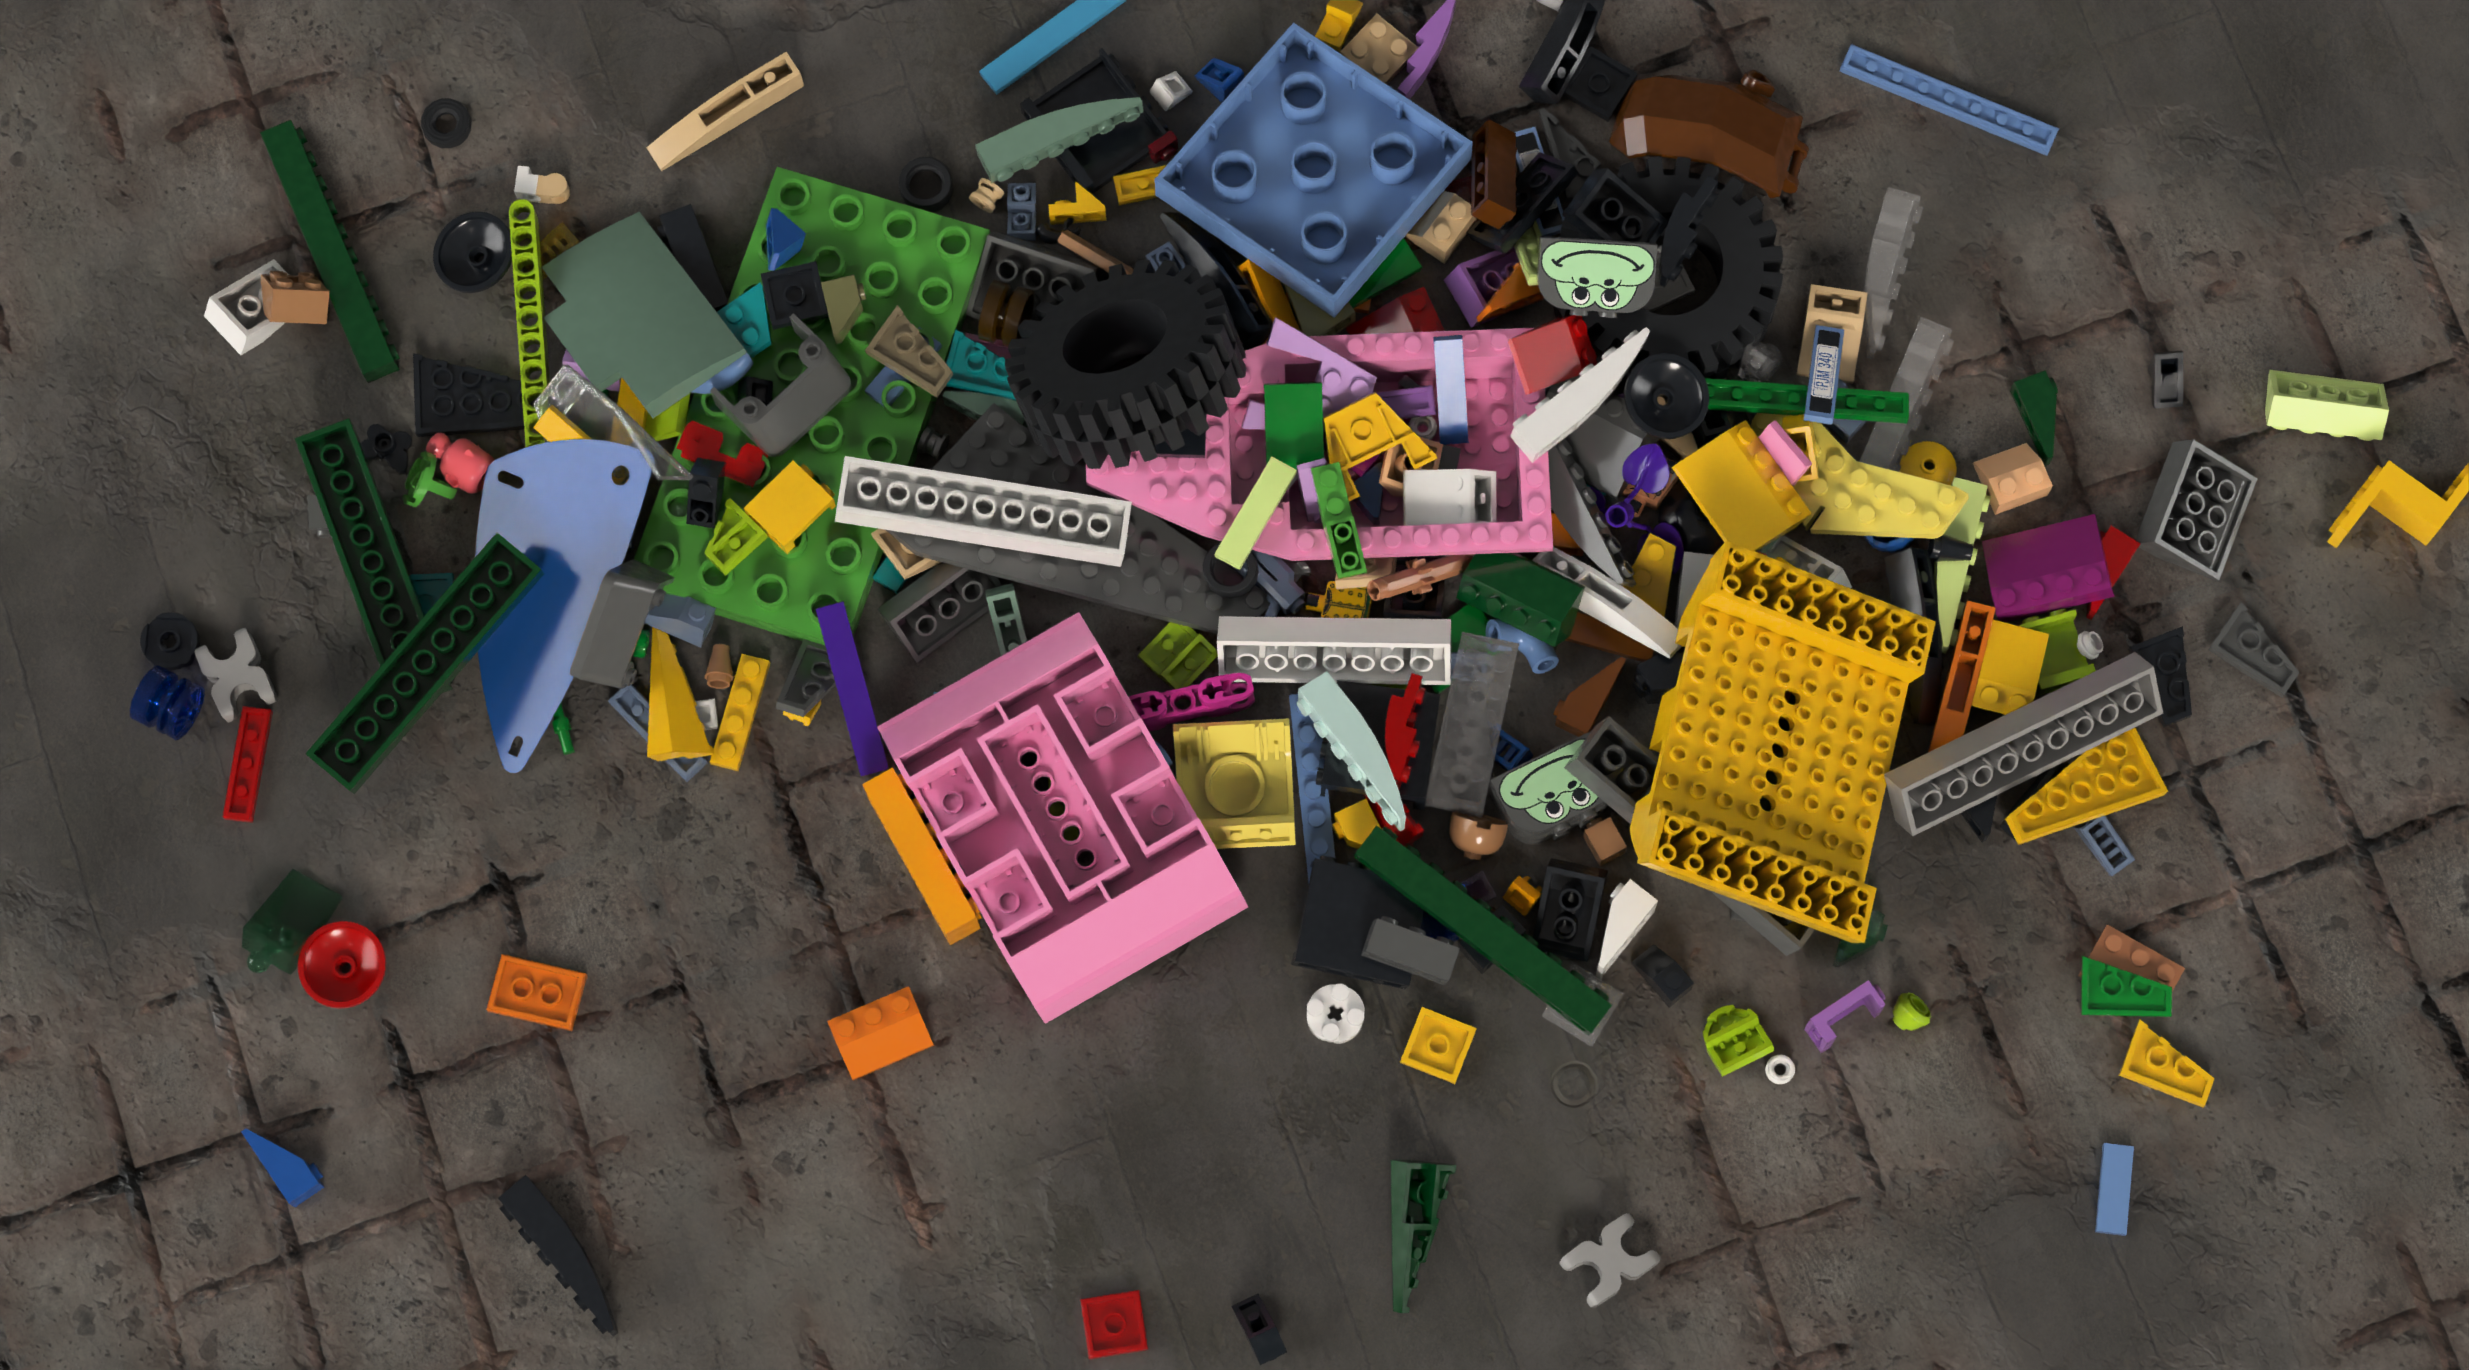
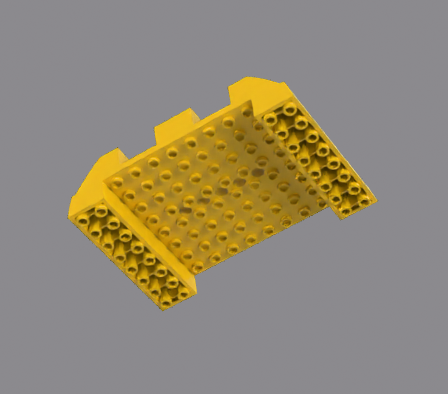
M1726 540L1710 559L1709 566L1697 585L1680 620L1675 644L1685 647L1676 686L1661 698L1649 749L1660 753L1652 787L1648 795L1636 802L1630 825L1632 843L1638 856L1637 864L1850 943H1865L1877 889L1865 884V878L1886 788L1884 774L1890 770L1908 685L1925 672L1936 621ZM1786 691L1791 692L1795 696V705L1789 704L1786 701ZM1779 718H1784L1788 721L1789 731H1784L1780 728ZM1773 744H1777L1782 748L1783 758L1775 756L1772 750ZM1767 771H1772L1776 775V785L1771 784L1767 780ZM1761 797L1769 800L1771 804L1770 811L1762 809L1760 805Z

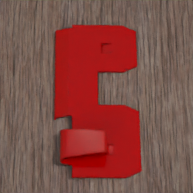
M693 420L685 426L676 449L682 451V458L692 462H696L697 458L726 462L725 476L751 487L759 480L765 467L762 455L768 459V455L759 447L746 443L741 447L737 459L719 452L723 442L722 432Z

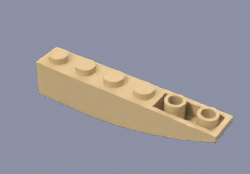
M785 52L710 98L646 148L659 169L663 171L802 88L804 83L801 73L788 53Z

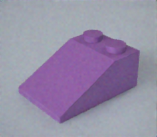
M1514 247L1509 249L1506 254L1496 250L1458 264L1444 279L1471 328L1499 317L1496 316L1482 322H1478L1476 318L1503 281L1514 270L1513 266L1519 262Z

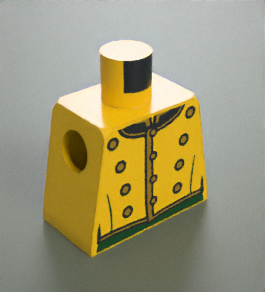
M1329 581L1325 595L1308 593L1306 610L1322 612L1321 618H1369L1372 599L1368 594L1367 587L1336 589L1335 581Z

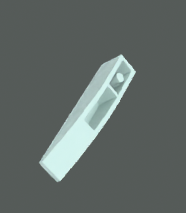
M1327 671L1298 689L1297 706L1304 716L1309 715L1312 719L1314 728L1319 736L1322 738L1326 737L1331 743V750L1339 760L1343 759L1352 778L1355 781L1360 780L1365 787V793L1372 803L1377 802L1382 808L1385 820L1390 825L1394 824L1399 831L1405 829L1406 815L1389 763L1361 713Z

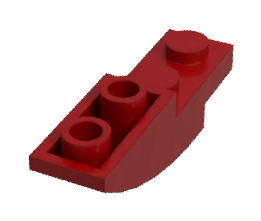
M1411 673L1403 698L1396 695L1391 696L1386 717L1384 755L1389 763L1398 790L1402 782H1408L1412 766H1408L1410 757L1416 758L1420 741L1416 740L1417 729H1414L1417 713L1414 712L1416 704H1422L1426 688L1422 687L1423 676Z

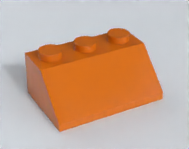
M909 986L827 1021L852 1080L934 1046Z

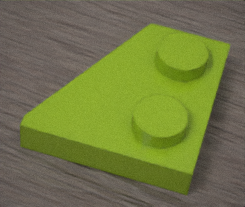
M731 498L726 501V510L722 520L717 522L714 529V537L709 541L704 552L706 557L725 576L768 538L767 534Z

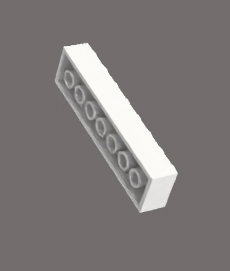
M1219 616L1217 634L1219 676L1245 673L1251 676L1252 682L1308 683L1327 671L1336 683L1337 680L1362 684H1408L1411 673L1423 676L1422 685H1451V619ZM1237 679V680H1235L1234 682H1245V681L1242 680V679Z

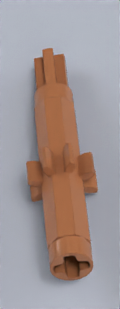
M1475 554L1448 555L1426 562L1425 558L1407 561L1405 564L1408 569L1370 581L1367 585L1368 594L1372 600L1378 601L1412 590L1413 594H1423L1432 591V583L1464 573Z

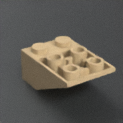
M1811 284L1807 297L1797 375L1809 377L1816 325L1844 329L1839 379L1853 384L1864 322L1867 292Z

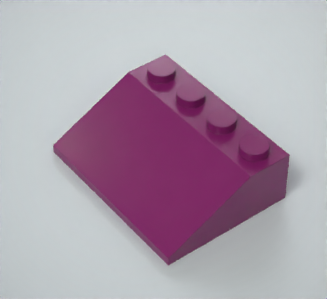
M2095 514L1982 541L1994 607L1996 608V616L1999 621L2010 622L2058 609L2115 597Z

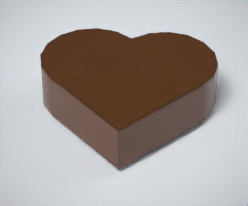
M1756 70L1745 72L1740 80V83L1747 89L1770 98L1775 91L1769 79Z

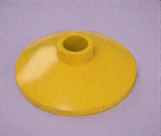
M1923 441L1910 446L1904 452L1900 460L1899 472L1951 485L1954 477H1956L1957 467L1953 455L1946 447L1936 442ZM1924 463H1933L1934 469H1926Z

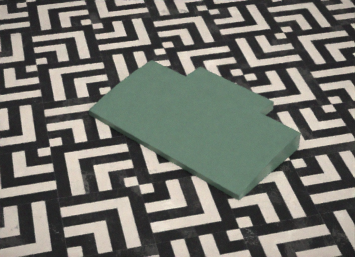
M640 212L593 234L542 266L548 278L566 301L543 317L598 393H601L620 378H623L652 419L747 353Z

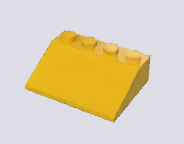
M1746 420L1722 433L1672 467L1724 543L1727 540L1756 552L1795 529L1812 514Z

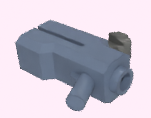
M1252 550L1257 560L1259 571L1255 585L1267 594V601L1270 603L1264 617H1277L1280 610L1285 615L1291 612L1296 614L1306 603L1304 601L1305 592L1297 583L1301 575L1311 576L1310 567L1305 562L1287 563L1280 557ZM1246 561L1241 570L1232 566V569L1238 572L1243 579L1246 577L1248 571Z

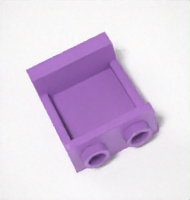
M1868 980L1810 1018L1804 1030L1820 1053H1823L1832 1046L1837 1038L1830 1027L1831 1025L1862 1005L1866 1006L1874 1018L1877 1017L1885 1007L1883 1001L1886 999L1885 995L1878 985L1872 986Z

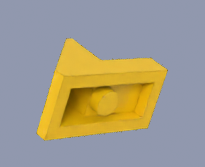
M1330 0L1326 5V15L1315 37L1340 52L1363 6V2L1358 0Z
M1075 182L1077 202L1071 203L1068 200L1056 201L1055 204H1048L1051 225L1064 224L1068 218H1073V223L1107 221L1105 205L1077 182Z

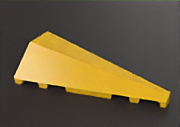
M652 627L647 757L656 761H663L679 757L692 759L714 755L713 747L709 745L704 732L706 731L704 723L700 721L695 707L697 704L684 669L679 665L675 653L677 650L675 645L671 643L668 633Z

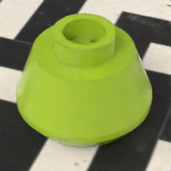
M1901 993L1892 1012L1894 1015L1893 1021L1900 1029L1913 1031L1930 1023V1010L1918 996L1913 993Z

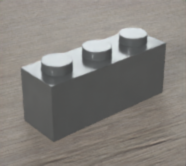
M1382 916L1381 919L1376 918L1372 922L1361 954L1362 956L1442 985L1449 982L1460 948L1453 946L1454 942L1440 936H1437L1436 939L1425 936L1426 931L1412 926L1409 929L1398 926L1399 922L1385 916Z

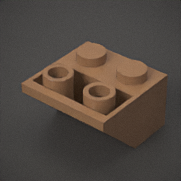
M270 271V275L261 274L264 315L270 322L327 324L330 291L318 277H315V274L299 272L298 276H291L283 271Z

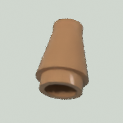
M713 645L712 654L705 673V679L709 687L725 689L730 686V682L733 680L730 647L728 645Z

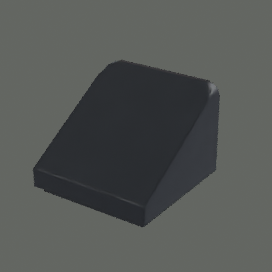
M750 376L741 379L738 383L737 403L745 397L752 396L760 399L767 406L772 402L773 381Z

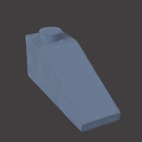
M665 594L662 604L659 607L655 606L648 612L644 624L701 648L713 625L716 608L690 597Z

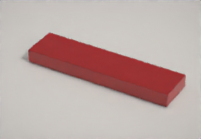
M242 707L222 816L225 820L253 823L273 715L271 709Z

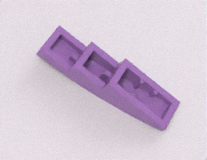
M1446 0L1416 34V46L1419 48L1407 60L1406 72L1409 75L1397 88V92L1409 100L1422 85L1440 54L1449 33L1455 12L1456 0Z

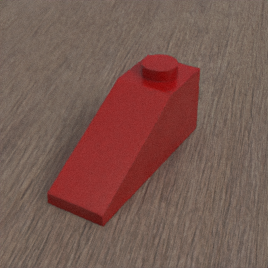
M2111 525L2106 533L2100 531V536L2113 588L2141 543ZM2105 599L2087 603L2086 618L2092 620Z

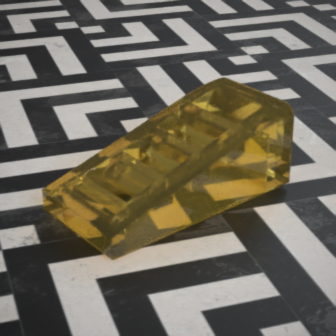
M562 222L540 242L541 254L546 252L553 260L580 242ZM564 238L568 244L564 246L559 240ZM553 245H555L560 251L557 255L550 248ZM541 255V263L544 266L548 262ZM526 265L524 267L530 272L534 266ZM542 269V277L545 279L547 275Z

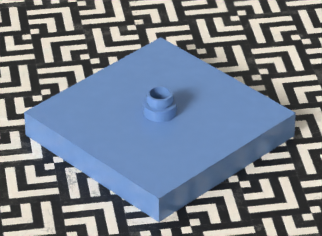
M1293 22L1154 179L1155 194L1158 198L1335 318L1472 159L1473 142Z

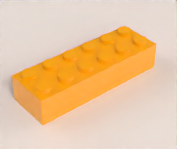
M891 768L863 783L862 786L871 805L949 945L981 929L978 920L982 919L976 903L972 897L966 899L965 895L968 894L966 887L957 872L952 874L951 870L954 867L943 848L938 849L937 845L940 842L931 823L924 824L923 821L926 820V817L917 798L910 799L909 796L913 794L902 774L897 775L895 770Z

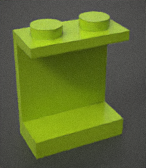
M2065 608L2051 612L2049 617L2039 619L2038 616L2024 619L2022 624H2020L2021 627L2049 634L2036 690L2037 696L2052 693L2096 671L2094 664L2088 665L2086 657L2081 655L2077 648L2078 633L2074 624V619L2077 616L2076 610L2067 612Z

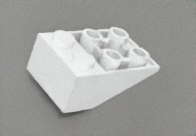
M1477 469L1403 471V526L1497 522L1496 471Z

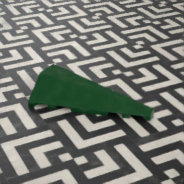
M1391 1160L1394 1312L1409 1313L1410 1311L1407 1303L1412 1289L1418 1286L1419 1280L1416 1279L1420 1264L1426 1262L1440 1220L1436 1218L1441 1200L1447 1199L1449 1191L1445 1190L1450 1174H1455L1456 1165L1414 1160Z

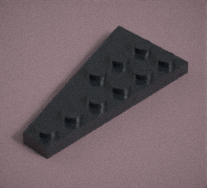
M413 353L415 434L417 437L433 436L436 433L454 435L524 429L520 380L469 366L462 367L450 364L448 361L425 358L423 355ZM551 387L552 405L575 425L579 426L586 414L585 395ZM534 399L531 402V406H540L544 399Z

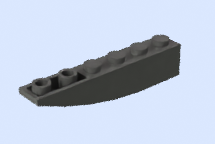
M1563 439L1548 450L1551 508L1570 536L1598 567L1619 585L1633 587L1636 585L1632 576L1634 575V570L1624 560L1620 552L1622 550L1621 544L1616 537L1612 536L1608 528L1609 523L1606 520V516L1599 510L1596 504L1597 497L1590 487H1587L1583 479L1585 476L1583 469L1574 461L1571 455L1572 448L1568 441Z

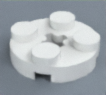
M1344 984L1326 985L1318 989L1307 1004L1308 1026L1318 1039L1336 1044L1348 1042L1360 1032L1364 1022L1365 1008L1363 1001L1353 989L1348 988ZM1331 1007L1341 1008L1344 1011L1341 1013L1342 1019L1340 1021H1337L1335 1018H1328V1015L1331 1013Z

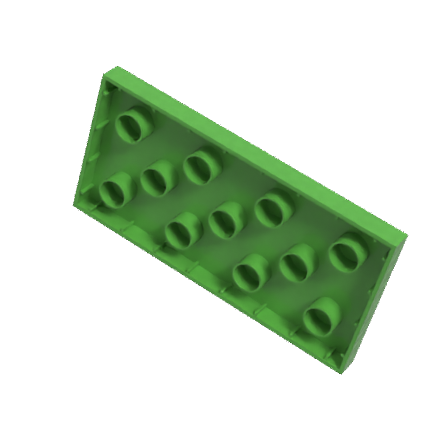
M777 167L727 305L758 283H761L763 286L761 273L771 271L768 270L766 223L771 208H777L802 229L806 236L801 251L776 270L816 261L821 282L855 275L857 284L863 283L866 300L861 301L863 311L842 343L836 344L829 317L804 323L825 343L850 377L852 386L848 395L785 454L779 457L768 456V459L762 455L765 467L759 480L755 482L753 487L725 476L717 522L722 520L726 510L725 503L729 498L745 512L744 507L792 460L799 466L802 464L806 465L815 475L812 478L819 485L822 483L826 484L834 492L835 496L833 499L836 507L832 510L828 508L794 541L795 547L788 554L768 537L725 576L704 553L709 541L714 537V528L686 524L689 473L695 462L682 458V451L676 449L682 436L679 435L634 560L675 577L673 583L664 586L663 590L666 591V594L693 598L716 608L715 615L796 640L803 641L806 639L825 645L815 608L844 601L854 638L874 581L873 576L878 569L883 555V550L871 536V533L878 528L835 522L844 458L849 456L913 467L918 455V442L929 424L938 398L912 382L909 384L905 381L897 380L890 382L883 389L881 396L883 406H881L867 395L864 390L885 365L867 355L865 349L898 305L910 323L914 324L920 334L928 339L930 346L934 348L933 338L941 343L942 347L937 353L947 363L955 329L961 332L986 239L991 232L983 227ZM765 297L772 345L751 358L753 366L741 379L750 376L773 381V401L807 367L802 363L798 354L803 340L794 332L793 326L773 330ZM739 381L733 386L720 391L733 406L737 404ZM894 387H904L901 395L889 406L886 401L888 392ZM694 393L687 413L686 425L693 420L722 432L723 442L719 452L737 459L741 447L746 443L757 446L715 405L711 393Z

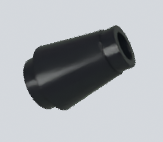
M1945 534L1929 541L1928 557L1934 558L1936 562L1971 560L1973 544Z

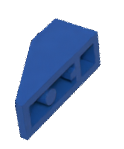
M248 1129L241 1131L290 1205L297 1207L324 1188L320 1181L324 1176L314 1162L309 1164L302 1158Z

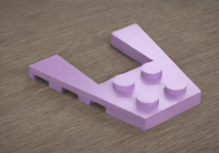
M1274 317L1267 346L1321 361L1314 382H1322L1323 417L1373 392L1377 379L1375 375L1340 356L1281 319ZM1249 399L1241 425L1243 429L1265 430V403Z

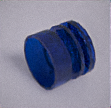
M160 665L154 666L143 677L135 691L130 706V718L148 728L156 725V730L159 733L167 734L173 740H180L191 729L200 713L205 697V689L197 683H192L187 678L178 681L176 673Z

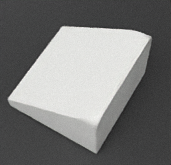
M1177 71L1156 79L1150 89V94L1165 111L1173 108L1193 92Z

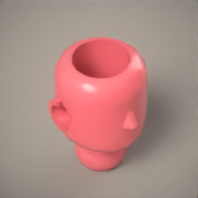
M436 433L431 437L426 446L427 452L441 459L440 472L451 487H459L469 494L478 493L483 489L487 468L495 459L481 449L479 445L477 446L466 438L457 439L451 443L450 438L446 434Z

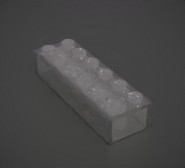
M1462 632L1425 806L1483 817L1519 643Z

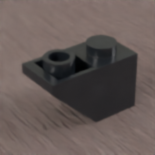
M697 458L689 473L686 524L715 529L724 490L726 462Z

